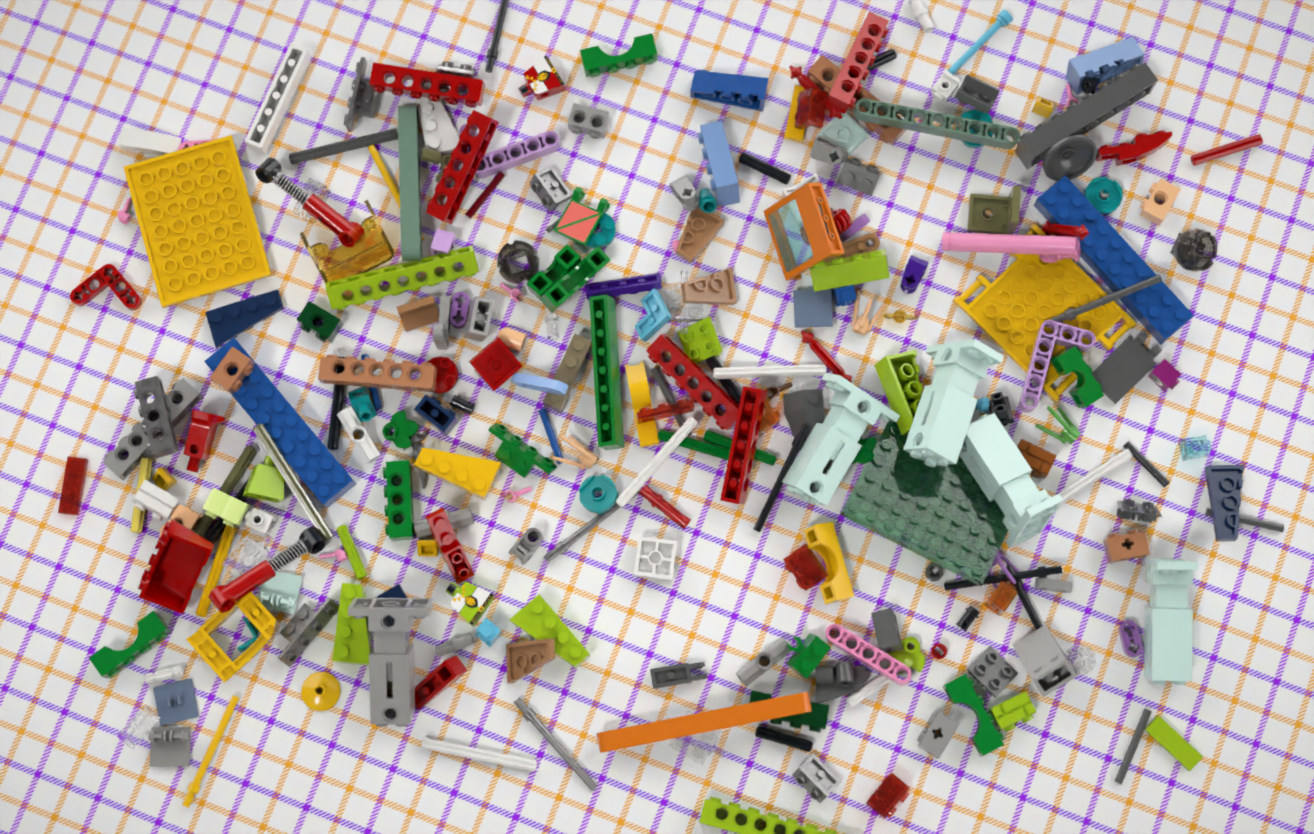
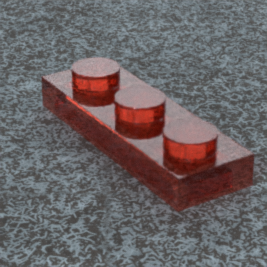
M681 399L676 404L669 405V403H663L658 405V408H641L639 412H636L637 424L694 412L693 400Z
M67 457L58 509L59 514L79 516L88 459Z

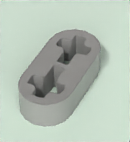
M1035 578V589L1072 593V582Z

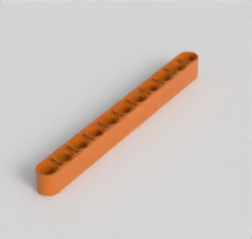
M807 691L596 733L599 751L602 753L812 711Z

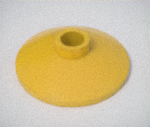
M327 672L311 674L306 678L301 689L304 703L316 711H326L332 708L338 702L341 693L338 680ZM322 687L323 693L317 694V688Z

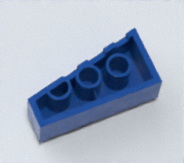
M695 70L690 98L763 112L769 78Z

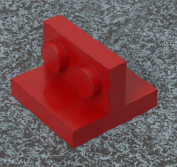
M499 337L495 338L469 361L476 374L493 391L523 367Z

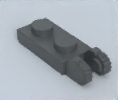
M705 662L683 663L650 669L653 689L707 679V674L691 676L690 669L705 667Z

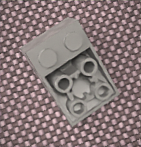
M1046 624L1012 645L1043 697L1078 676L1075 668Z

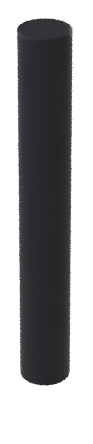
M1129 441L1123 446L1125 449L1130 450L1133 457L1164 488L1170 483Z

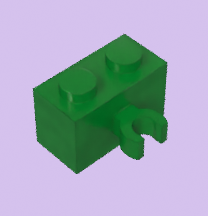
M811 633L803 642L799 637L793 636L792 638L796 641L795 647L789 644L786 645L789 650L794 651L786 665L799 676L806 679L831 648L817 635Z

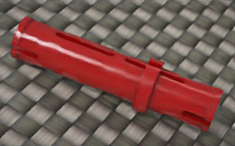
M647 484L639 491L638 494L650 502L653 508L656 507L683 530L690 523L691 519L667 502L662 494L653 491Z

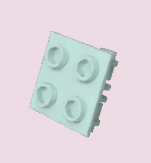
M276 571L275 577L261 585L260 592L257 593L256 598L268 610L295 614L303 576Z

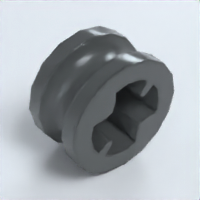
M936 563L930 564L925 570L926 578L932 582L940 580L943 576V568ZM933 568L934 570L935 568H937V574L939 576L936 577L934 575V577H931V571L929 569Z

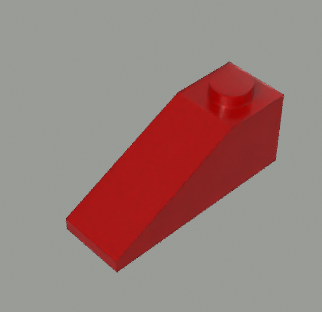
M457 656L442 662L415 687V706L418 710L427 705L468 671Z

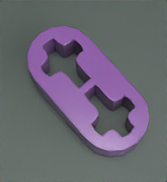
M864 213L852 221L850 228L839 234L840 240L842 242L846 241L870 222L867 215Z
M458 292L452 298L450 322L457 329L465 327L469 311L470 299L464 292ZM463 297L466 302H463L462 307L459 308L457 300ZM458 312H461L460 315L463 321L456 324L454 318H457Z
M1126 620L1119 625V635L1124 653L1128 657L1134 658L1142 653L1143 646L1136 623ZM1126 624H1128L1129 627L1133 628V630L1130 631L1131 638H1129L1128 632H1124L1123 628L1126 627ZM1130 640H1132L1134 646L1138 647L1135 654H1133V651L1128 650V647L1131 646Z

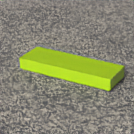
M1159 715L1145 728V731L1188 771H1191L1203 758L1195 748Z

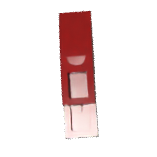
M1162 130L1150 135L1140 133L1133 138L1131 144L1124 142L1119 144V146L1113 147L1111 145H1103L1097 150L1096 161L1115 159L1116 166L1139 161L1162 148L1172 137V132Z
M440 508L425 516L430 527L429 530L455 582L459 584L474 576L445 510Z

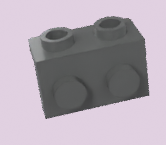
M967 74L954 98L958 99L962 104H969L975 107L979 112L989 113L1000 90Z
M851 158L844 162L837 182L872 196L882 172L878 171L879 168L876 166H866L861 164L860 160Z

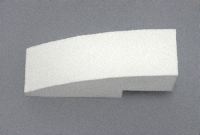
M121 127L119 146L122 150L141 151L143 154L165 155L178 151L182 143L181 138L172 135Z

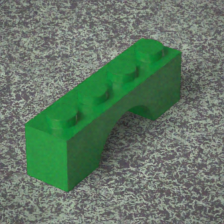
M652 33L634 37L631 48L626 53L618 56L606 54L599 46L580 50L586 77H597L601 73H615L619 69H632L640 64L650 65L658 61Z
M597 246L567 275L541 296V302L553 313L609 263L610 258Z
M152 611L137 622L138 635L135 642L129 648L115 651L104 646L89 657L102 677L113 678L120 672V668L131 665L135 662V657L139 654L147 653L152 649L151 646L154 643H160L168 637L167 634L171 631L157 612Z
M965 674L944 685L943 688L952 704L966 705L975 713L978 728L971 740L980 757L1003 746L1002 741H1004V737L999 729L996 731L993 725L995 721L991 713L985 711L983 698L980 694L977 695L973 689L976 686L972 678H967Z

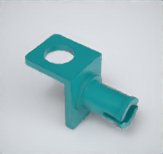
M360 387L348 392L350 403L360 422H368L377 416L366 387Z
M243 617V620L254 638L237 648L240 653L246 651L258 639L259 630L246 617Z

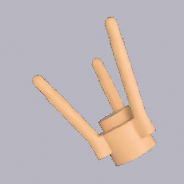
M857 289V300L854 302L853 319L850 326H853V332L866 335L867 332H871L872 326L886 307V304H882L869 323L867 315L873 301L870 298L863 316H859L857 319L860 290Z
M561 435L560 438L581 453L578 457V460L581 462L578 463L552 456V459L577 466L583 470L585 467L591 469L598 456L573 436L569 435L566 438Z

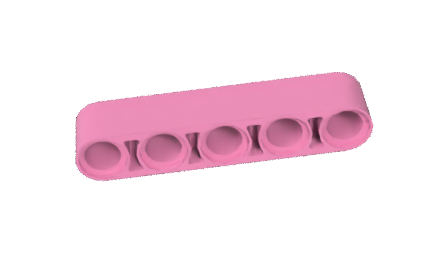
M832 624L827 627L826 638L830 644L900 686L910 683L911 670L909 667L840 625ZM834 630L840 632V636L836 639L829 636ZM849 641H855L857 646L849 649L846 644ZM866 651H872L874 656L871 659H866L863 657V654ZM881 662H890V668L882 669L880 667ZM900 671H905L908 677L901 680L897 677V674Z

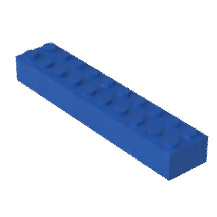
M1066 176L1037 198L1034 206L1047 221H1050V224L1078 227L1084 225L1087 228L1089 234L1084 240H1080L1078 237L1080 257L1113 293L1156 276L1155 272ZM1163 281L1119 299L1160 345L1187 324L1194 316Z
M233 337L204 362L214 372L231 347L249 357L253 362L254 360ZM254 362L253 371L250 375L244 377L240 389L234 391L231 395L256 425L261 423L264 425L285 460L320 502L328 508L354 487L356 482ZM238 368L231 369L229 374L231 376L235 375L238 372Z

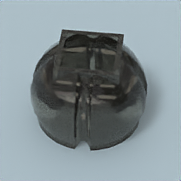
M1200 228L1189 229L1178 234L1170 253L1185 270L1192 272L1205 271L1213 265L1211 259L1217 256V241L1215 236L1211 235V232Z
M515 240L513 244H505L499 251L496 260L497 268L500 269V275L506 281L514 284H522L524 280L529 281L538 272L540 267V260L536 256V249L529 243ZM526 256L530 268L512 274L508 262Z

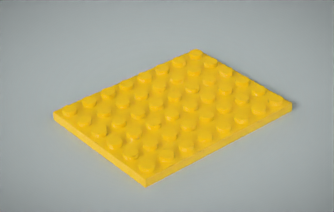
M232 135L123 167L162 308L272 276Z

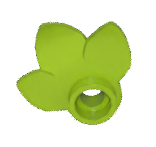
M914 637L903 639V650L887 653L907 667H912L917 672H921L924 667L925 658L919 651V641ZM908 643H912L914 645L913 650L907 649Z

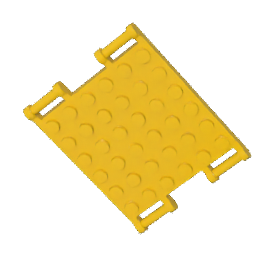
M1035 224L1025 234L1047 236ZM1009 254L1016 261L999 277L990 283L983 275L979 274L976 277V281L960 296H956L953 302L1027 374L1038 330L1043 322L1065 313L1064 310L1069 308L1075 309L1107 296L1072 259L1063 258V260H1058V262L1048 263L1041 261L1039 255ZM980 286H983L985 290L967 305L964 301ZM1115 301L1075 316L1076 318L1073 320L1060 322L1091 331L1096 337L1095 343L1099 341L1108 351L1113 348V344L1129 329H1133L1136 326L1135 321ZM1122 319L1124 324L1107 339L1104 334ZM1044 327L1045 333L1053 334L1051 328ZM1062 333L1065 339H1071V335L1069 333ZM1081 338L1083 344H1090L1087 338ZM1054 344L1051 358L1067 347ZM1039 345L1040 351L1048 352L1045 345ZM1050 361L1042 390L1053 402H1056L1060 398L1059 396L1077 380V375L1070 372L1071 375L1053 390L1050 386L1060 376ZM1034 363L1035 369L1043 370V366L1040 363Z

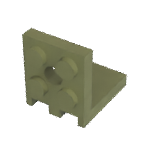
M1013 185L1008 197L970 194L967 232L1013 235L1019 223L1021 186ZM990 210L993 217L987 219L983 216L982 212Z

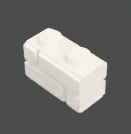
M144 480L132 501L139 510L144 511L147 509L152 512L151 516L159 521L162 519L166 521L179 499L151 482Z

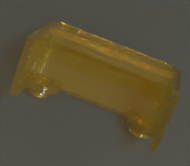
M368 200L364 202L371 216L363 220L361 226L364 229V235L352 248L341 245L330 251L329 247L321 242L310 246L304 233H300L306 249L325 284L326 282L368 272L393 258L394 250Z

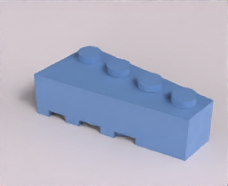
M1133 37L1123 39L1112 45L1069 59L1066 79L1076 95L1083 92L1081 83L1084 79H1093L1097 86L1128 71L1136 64H1142L1144 53Z

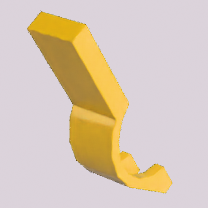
M641 361L640 364L633 366L625 364L640 447L659 445L644 362Z

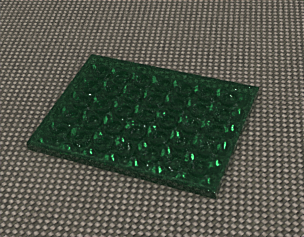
M889 421L872 451L875 457L866 463L840 515L981 586L1008 532V529L1002 522L1005 517L1004 513L995 500L989 502L960 455L956 464L948 466L936 465V467L927 466L924 464L925 461L915 459L910 456L909 452L903 450L908 434L902 435L897 422Z

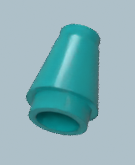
M701 189L699 192V208L705 213L714 212L718 205L716 198L709 189Z

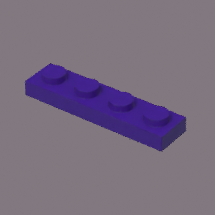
M660 273L585 284L587 300H589V297L606 294L610 297H618L624 294L651 291L653 288L656 290L662 289Z

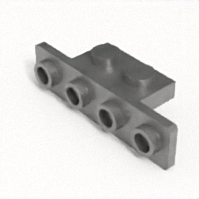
M361 57L360 62H357L355 69L357 73L356 80L353 79L352 81L353 94L348 99L349 112L344 117V125H346L348 132L353 130L356 115L374 118L379 93L373 91L374 89L369 85L370 79L364 78L367 67L365 57Z
M327 598L315 612L304 603L280 631V634L290 643L281 652L278 659L290 667L337 613L339 605L330 598Z

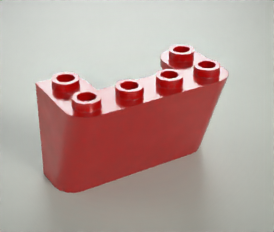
M173 519L170 522L166 521L162 535L155 546L158 549L156 555L152 553L148 565H151L149 571L145 569L141 577V582L138 586V589L141 590L139 598L183 614L202 568L206 565L213 550L214 544Z

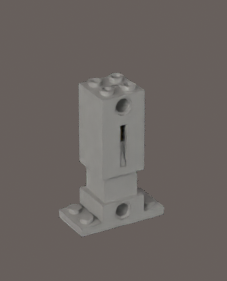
M354 598L348 607V616H354L356 619H363L368 616V631L373 632L374 646L369 654L370 724H376L378 727H385L388 724L405 727L411 724L415 714L414 644H409V630L414 619H424L426 616H429L433 608V598Z

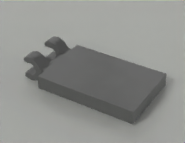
M1144 331L1134 341L1130 338L1126 339L1092 373L1094 379L1100 383L1101 391L1114 404L1121 400L1156 365L1153 359L1162 351L1156 345L1148 352L1141 345L1149 337Z

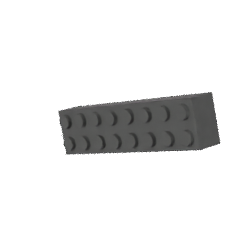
M1146 62L1140 66L1139 64L1134 65L1125 75L1123 73L1119 74L1113 79L1114 82L1109 85L1107 83L1103 84L1098 88V92L1087 94L1082 98L1083 101L1078 104L1076 102L1071 104L1064 113H1056L1048 123L1042 122L1036 126L1035 131L1024 133L1017 143L1015 153L1028 170L1044 160L1048 150L1059 140L1072 135L1086 134L1150 94L1158 79Z

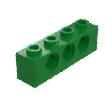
M409 460L386 462V467H383V478L387 479V486H384V497L387 498L388 505L384 507L385 517H388V524L385 525L386 536H389L391 541L413 540L415 536L411 462ZM395 478H402V483L399 486L393 485ZM396 497H403V502L400 505H394ZM397 516H404V521L401 524H395L394 520Z

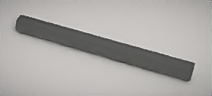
M658 367L651 369V372L679 427H681L685 420Z
M1210 508L1206 509L1205 516L1212 517ZM1242 515L1239 518V523L1279 532L1284 530L1283 524Z
M1144 709L1120 766L1114 781L1122 785L1152 712L1148 709Z

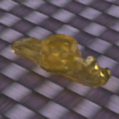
M900 309L894 313L882 314L881 317L893 319L896 323H903L905 320H917L919 315L906 314L905 311Z

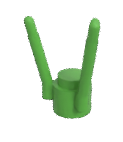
M1047 406L1048 411L1064 427L1060 432L1063 436L1039 424H1036L1035 427L1057 438L1063 444L1068 442L1071 445L1081 434L1078 428L1073 425L1060 407L1057 410L1063 419L1050 406Z

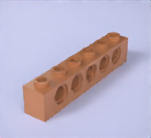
M821 55L810 67L807 76L829 96L841 69L824 55ZM830 76L832 80L825 81L823 77ZM864 87L861 88L858 95L854 94L853 96L858 100L866 98L880 101ZM856 104L853 105L852 109H850V108L847 109L848 111L851 112V115H852V117H853L854 119H856V118H855L854 115H853V109H854V107H855ZM858 107L861 112L867 111L864 107ZM877 111L880 116H885L883 111ZM895 114L898 119L902 120L899 115ZM862 121L869 131H875L880 135L879 137L884 143H890L892 146L906 131V129L890 126L883 127L880 124Z
M326 355V357L320 358L318 380L324 384L435 392L437 369L432 363L422 362L421 365H418L412 361L395 363L394 360L384 359L383 362H380L374 358L357 360L353 356H346L343 359L338 358L336 355ZM339 366H344V371L337 374L336 369ZM357 368H364L362 374L355 375V370ZM377 369H382V374L378 377H375L374 371ZM395 371H402L400 377H392ZM420 372L421 375L418 379H411L413 373Z

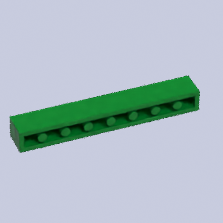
M606 294L589 297L598 447L605 450L624 448L616 305L615 299Z

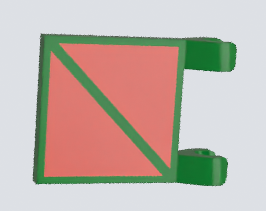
M576 187L570 202L553 231L586 246L601 218L610 208L608 200L602 198L599 201L597 210L584 205L580 201L584 198L585 193L582 188Z

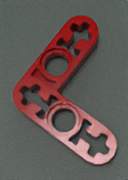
M111 264L102 266L70 293V299L75 305L84 306L107 287H110L129 310H136L142 304L140 296L117 268ZM107 270L112 271L111 273L116 278L114 281L107 275ZM92 281H99L97 289H90ZM119 283H125L126 285L122 292L116 290V286ZM85 287L90 292L89 295L84 290ZM77 294L82 295L83 299L81 301L77 299ZM129 294L133 299H135L134 301L136 303L131 304L130 300L125 295Z

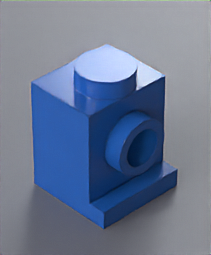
M854 285L832 288L836 307L851 305L857 300Z

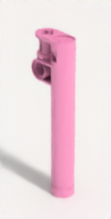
M943 232L942 235L943 251L1039 255L1041 261L1055 263L1058 260H1063V258L1075 259L1076 262H1079L1080 242L1078 237Z

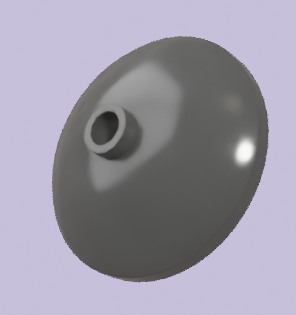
M1085 135L1065 137L1048 150L1043 160V170L1047 177L1054 181H1059L1064 176L1069 180L1074 179L1086 172L1094 163L1097 156V146L1090 137Z

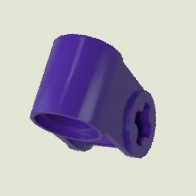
M913 255L910 256L900 285L904 293L912 294L916 291L926 271L928 261Z

